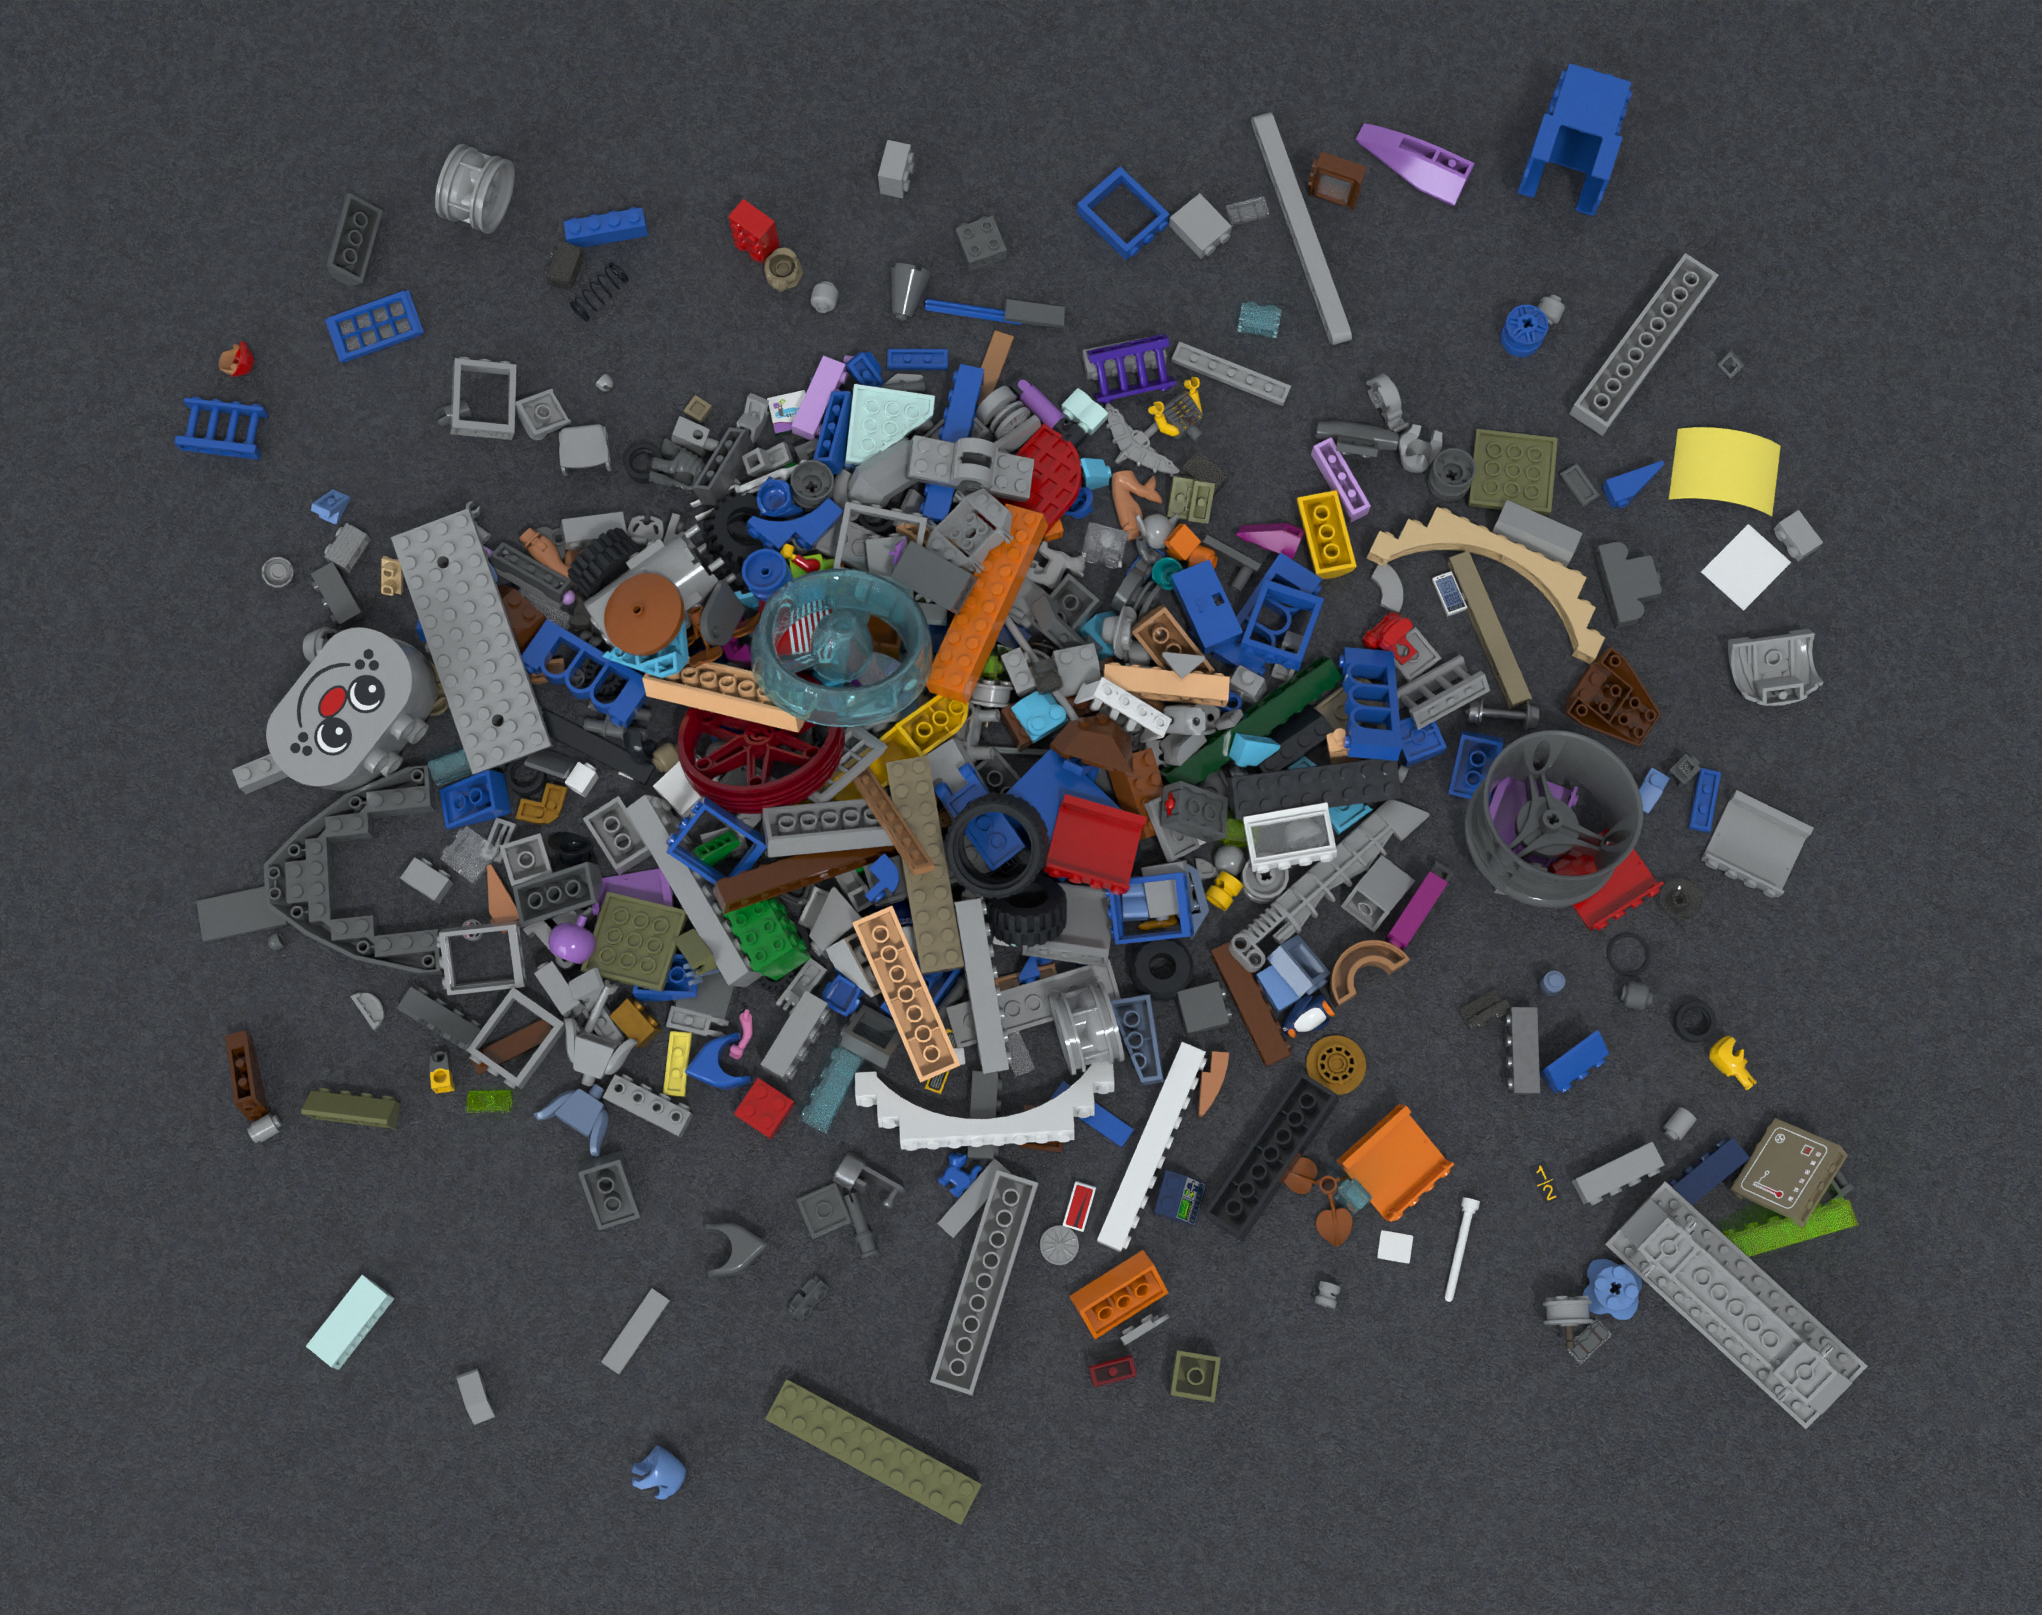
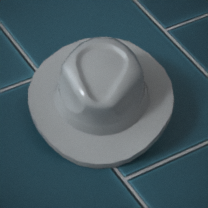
M1123 606L1119 616L1106 617L1102 627V640L1113 645L1114 654L1119 659H1123L1125 652L1131 650L1130 644L1133 641L1131 630L1137 623L1136 612L1129 606Z

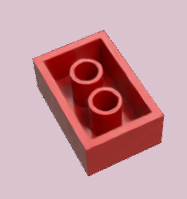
M743 199L728 216L734 245L740 251L745 250L754 261H760L765 265L768 256L780 248L775 221Z

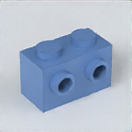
M1273 965L1256 974V981L1261 985L1264 994L1277 1014L1300 1000L1301 997L1295 993Z

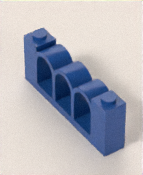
M1280 552L1236 618L1241 628L1243 625L1248 626L1249 616L1253 612L1265 579L1272 582L1276 580L1284 586L1317 596L1322 589V586H1320L1322 578ZM1265 597L1263 605L1279 614L1284 619L1285 626L1278 631H1273L1256 622L1253 631L1265 638L1270 646L1275 647L1276 640L1282 639L1289 630L1291 618L1298 616L1303 609L1297 607L1288 608L1275 600ZM1238 642L1213 651L1212 657L1232 670L1241 665L1263 677L1267 670L1265 668L1266 662L1263 659L1255 656L1249 657L1248 654L1240 652L1241 644Z
M548 619L522 654L528 674L532 675L535 673L540 676L543 673L545 679L555 685L566 683L568 691L573 697L578 699L590 698L594 708L600 713L608 714L610 722L617 727L622 725L628 728L648 698L642 675L625 665L603 658L602 656L605 653ZM562 643L578 652L565 672L552 674L547 671L549 661ZM586 658L603 667L589 687L577 689L571 685L572 678ZM612 672L626 680L627 684L612 703L603 704L596 700V694Z
M1344 647L1343 654L1338 657V668H1341V676L1344 677L1342 687L1347 694L1344 710L1349 719L1345 730L1347 735L1344 736L1343 742L1344 748H1347V757L1398 761L1402 749L1394 651ZM1354 678L1382 680L1383 685L1361 683ZM1355 700L1384 702L1385 707L1365 706L1357 703ZM1357 723L1386 724V730L1364 728Z

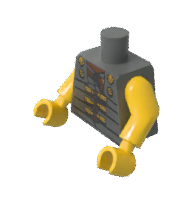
M1192 377V385L1190 380H1185L1184 386L1190 390L1189 392H1183L1165 406L1160 401L1154 402V406H1150L1148 411L1152 415L1155 414L1153 420L1157 423L1162 433L1170 435L1177 440L1188 434L1196 442L1203 436V432L1198 428L1203 419L1199 393L1196 390L1199 387L1200 381L1197 377Z

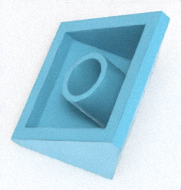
M1114 611L1096 614L1078 632L1082 639L1089 634L1103 647V650L1097 654L1099 662L1110 656L1112 658L1115 657L1113 645L1102 640L1104 619L1116 616Z

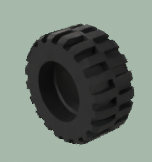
M735 493L733 498L731 496L723 498V501H719L715 505L705 528L706 534L704 539L705 543L708 544V553L714 554L712 558L714 561L721 557L724 561L721 567L725 570L730 568L733 570L732 573L738 574L739 571L742 572L744 561L750 554L765 548L763 543L756 546H744L735 542L730 537L727 526L738 521L748 522L752 516L768 521H784L780 517L761 516L757 497L752 496L753 493H746V495Z
M1037 875L1034 881L1023 891L1015 895L1012 894L1010 897L997 899V897H993V899L985 898L987 909L986 922L989 923L990 933L997 940H1003L1005 944H1015L1017 947H1022V945L1034 947L1037 944L1039 946L1044 945L1047 941L1051 942L1056 936L1058 937L1066 927V893L1057 882H1053L1048 877L1043 878L1042 875Z

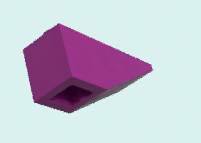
M1288 523L1241 525L1236 536L1241 537L1245 542H1253L1264 550H1272L1278 554L1281 552L1290 559H1293L1305 531Z

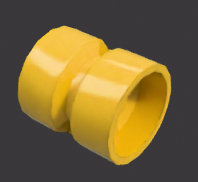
M1221 871L1214 881L1215 886L1211 885L1205 897L1219 909L1227 911L1233 902L1232 897H1237L1243 885L1232 875Z

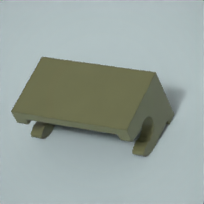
M695 929L673 939L692 969L703 965L701 969L695 971L697 975L717 969L712 953Z

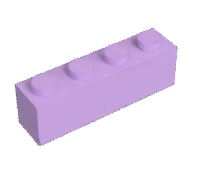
M826 356L822 357L791 425L793 434L808 440H813L820 436L831 391H840L841 383L845 384L847 380L846 364Z
M1329 438L1313 446L1311 456L1331 491L1337 490L1341 508L1348 521L1351 523L1368 515L1371 505L1341 453L1336 451L1333 439Z

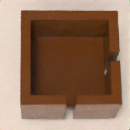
M864 612L858 648L870 659H880L881 663L899 665L905 635L906 618Z

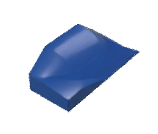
M860 351L845 363L847 371L858 385L880 387L884 383L881 379L882 368L870 351L866 353Z

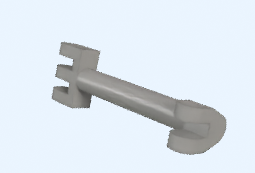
M605 980L604 987L585 1027L579 1026L581 1033L584 1031L593 1034V1028L608 996L615 993L618 985L615 983L611 985V981Z

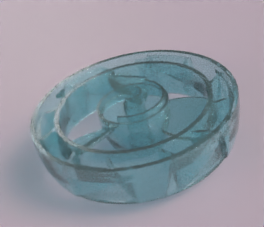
M839 568L825 569L802 575L783 584L769 596L759 623L753 632L750 656L752 672L757 684L763 693L780 709L794 717L814 724L833 727H853L887 719L905 709L920 695L928 682L932 670L933 645L929 624L918 602H915L904 589L878 574L857 569ZM832 609V613L824 616L816 626L810 639V651L777 654L779 641L792 624L811 613ZM871 614L884 620L900 635L907 652L902 663L890 656L874 652V640L867 626ZM813 666L820 676L829 681L845 683L858 679L862 686L850 688L828 687L807 681L794 673Z

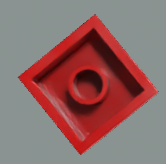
M758 1078L734 1112V1115L772 1140L796 1104Z

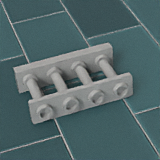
M1459 655L1398 688L1399 710L1404 707L1410 709L1409 712L1414 727L1419 730L1489 692V685L1482 671L1472 676L1467 673L1464 658ZM1459 677L1463 679V681L1454 686L1450 683ZM1440 687L1445 689V691L1437 695L1432 693ZM1422 697L1428 699L1419 705L1415 703V701Z

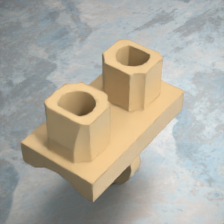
M387 556L382 557V594L393 596L394 593L402 594L404 574L398 559H391Z

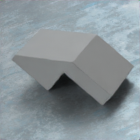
M478 1368L457 1376L463 1401L473 1424L475 1425L495 1417V1412L486 1395V1385Z

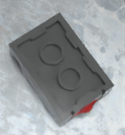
M1182 781L1166 785L1163 789L1161 827L1208 843L1226 838L1228 798Z

